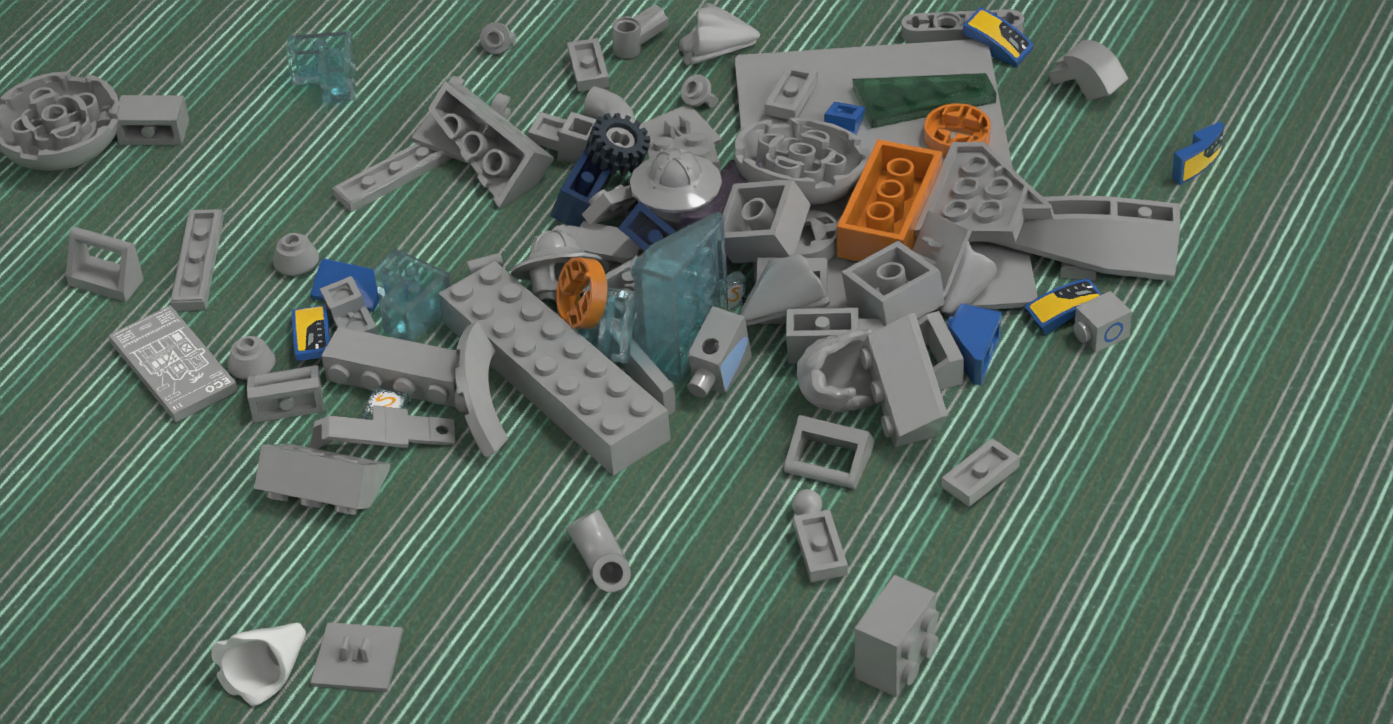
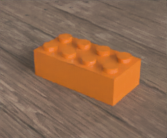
M877 139L838 222L837 257L860 262L897 241L913 250L917 240L914 229L942 167L943 152Z

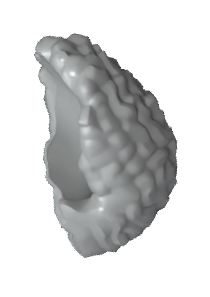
M872 329L845 331L838 336L831 335L824 339H818L805 350V353L797 363V378L802 394L810 403L818 408L838 413L855 411L857 409L862 410L877 405L871 394L870 383L873 382L870 370L864 369L860 358V349L863 348L865 339L868 334L872 333Z

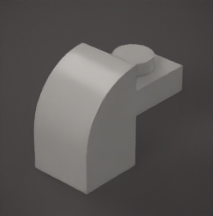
M1082 40L1067 54L1060 57L1056 61L1058 65L1048 73L1053 84L1076 79L1087 101L1110 95L1128 79L1116 56L1106 46L1093 40Z

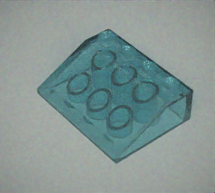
M715 212L651 244L641 257L636 258L632 265L631 276L634 278L635 290L633 302L636 304L637 313L635 326L638 330L639 347L642 348L669 381L677 384L680 383L690 369L689 350L712 306L729 311L724 214L720 212Z

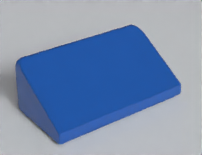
M322 259L310 297L311 299L324 301L320 288L352 276L363 296L368 311L374 312L387 291L385 274L383 271Z

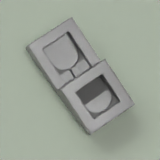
M352 276L320 288L323 299L337 328L342 327L379 335L377 326Z

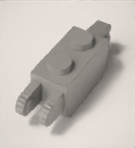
M583 221L580 227L565 226L564 224L557 225L552 229V231L555 229L562 230L571 235L577 241L579 248L584 252L602 257V267L605 274L630 261L636 255L639 256L646 252L620 231L618 227L596 223L589 225L588 222Z

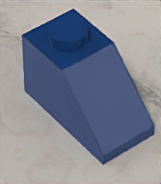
M960 303L955 317H949L947 327L964 358V372L974 384L981 386L1001 338L1002 312Z

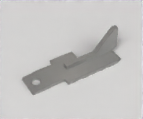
M373 405L372 420L327 416L315 421L310 448L319 449L332 441L408 448V442L454 446V419L408 415V409ZM439 428L445 429L447 434H439L436 430Z

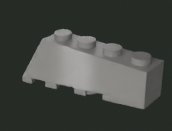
M445 81L428 108L447 136L455 141L461 150L460 154L464 160L475 169L478 174L477 178L482 185L490 190L494 196L493 200L499 208L503 209L537 186L554 159L553 156L466 87Z

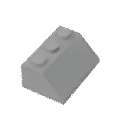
M911 313L868 334L862 346L863 348L860 349L862 365L865 370H870L873 382L870 383L873 400L876 404H881L884 416H881L883 432L886 437H891L894 447L936 437L948 416L916 314Z
M294 444L261 445L254 489L267 491L266 497L270 499L288 501L289 496L301 498V505L322 508L323 503L335 505L334 511L356 515L357 509L371 507L389 472L390 463Z

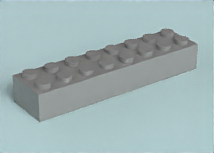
M494 261L439 293L443 323L460 338L467 326L478 321L496 350L491 358L490 365L613 476L670 441L668 409L575 329L571 328L568 323L497 262Z

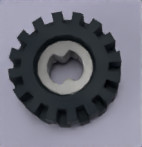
M610 113L604 114L603 118L601 116L597 118L585 148H588L587 156H593L591 162L594 165L600 163L599 169L603 171L606 168L611 169L610 174L616 175L617 171H620L621 176L627 175L628 171L633 174V171L643 163L651 141L650 136H646L648 132L646 128L639 129L641 125L639 121L630 122L631 117L628 115L622 119L620 113H614L613 118Z

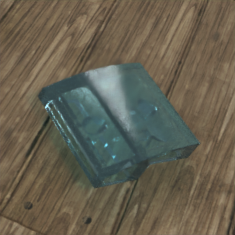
M590 284L584 289L583 296L586 291H590ZM607 286V301L600 321L591 329H579V334L609 360L629 363L637 292Z

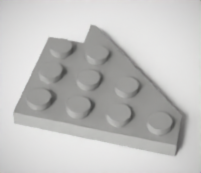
M952 142L914 232L917 239L928 211H931L971 230L969 242H1016L1025 219H1053L1054 213L1052 205L986 143Z

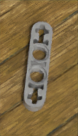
M988 10L1010 23L1022 34L1024 33V16L1021 12L1016 10ZM976 11L909 14L902 19L901 36L910 43L972 39L963 35V25ZM947 25L953 26L954 28L945 29L941 28V26Z

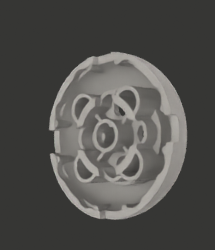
M54 72L21 82L8 90L0 98V151L12 162L37 171H60L82 165L104 151L115 137L120 115L117 94L106 81L90 74L83 78L71 77L70 72ZM111 105L112 108L108 110L111 119L109 125L97 128L96 121L100 116V109L103 106Z
M789 118V123L773 124L771 119L751 124L738 134L734 147L736 166L747 183L793 179L811 205L831 203L852 193L865 168L870 153L868 149L861 147V139L852 132L831 123L806 118Z

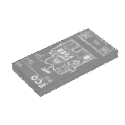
M171 305L109 334L113 347L175 423L238 391L235 380Z

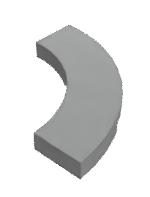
M478 321L467 326L459 339L456 353L460 355L459 367L455 368L458 395L465 398L469 414L465 415L466 422L482 454L488 457L499 450L508 440V436L499 422L489 390V365L496 350Z

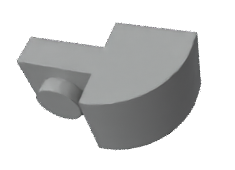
M539 112L528 131V137L540 146L558 151L557 161L576 162L585 149L587 139L597 119L571 112L567 120Z

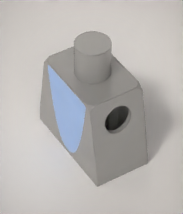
M714 306L710 309L688 354L692 379L688 383L687 388L693 395L705 398L710 389L720 393L728 392L751 360L752 354L744 316Z

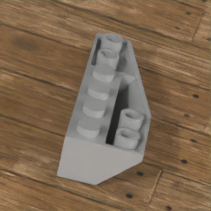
M1072 195L1043 197L1052 205L1053 219H1025L1016 242H992L1104 274L1174 281L1180 235V205L1178 203L1111 196Z

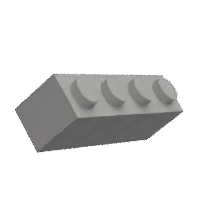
M338 327L321 355L327 381L365 388L371 391L383 392L384 390V392L388 393L394 392L405 398L456 407L455 391L457 385L455 368L459 367L460 355L456 353V350Z

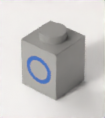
M1109 291L1076 307L1075 324L1073 326L1074 333L1080 342L1085 343L1091 350L1097 353L1130 337L1132 311Z

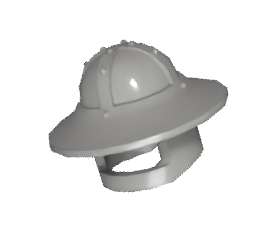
M677 148L671 150L661 149L657 156L639 165L633 171L630 179L632 195L639 202L650 208L656 215L673 222L688 221L702 212L703 206L708 205L719 194L722 185L719 169L709 160L692 154L690 149Z
M555 229L553 231H544L540 235L535 236L530 247V255L526 260L511 268V275L517 279L531 280L532 292L538 299H549L556 302L558 279L564 265L570 259L575 257L597 260L601 265H603L602 257L596 254L584 252L579 248L577 241L571 235L562 230Z

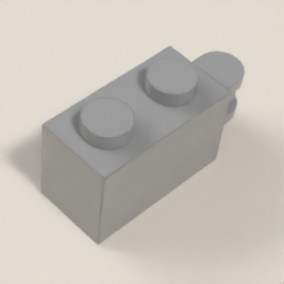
M184 95L120 96V115L118 130L115 134L117 135L119 145L183 144L189 123ZM111 105L103 106L100 109V116L96 121L97 128L109 125L111 119L108 110L112 108Z
M858 308L787 309L786 340L788 364H797L805 350L818 339H824L831 335L838 336L845 331L856 329L866 330L870 328L874 332L884 327V325L878 319H859Z

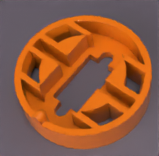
M960 103L947 104L934 109L925 119L924 140L927 147L931 150L943 152V157L945 158L952 142H984L987 145L990 142V119L977 107ZM948 130L961 133H956L955 137L951 138V131Z
M575 257L564 265L560 273L556 292L557 309L559 316L571 328L591 329L598 324L605 310L607 279L602 265L597 260ZM590 284V291H586L585 295L581 298L580 294Z

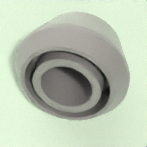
M289 233L277 242L273 255L275 269L291 277H298L309 273L319 260V254L315 246L306 236L298 233Z
M245 336L232 345L227 366L229 372L234 377L247 381L248 376L269 373L275 366L276 358L274 352L261 338Z

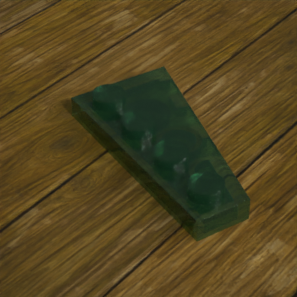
M986 73L852 79L853 91L860 105L865 107V116L871 128L925 118L934 109L947 104L960 103L974 107L996 103L997 92Z

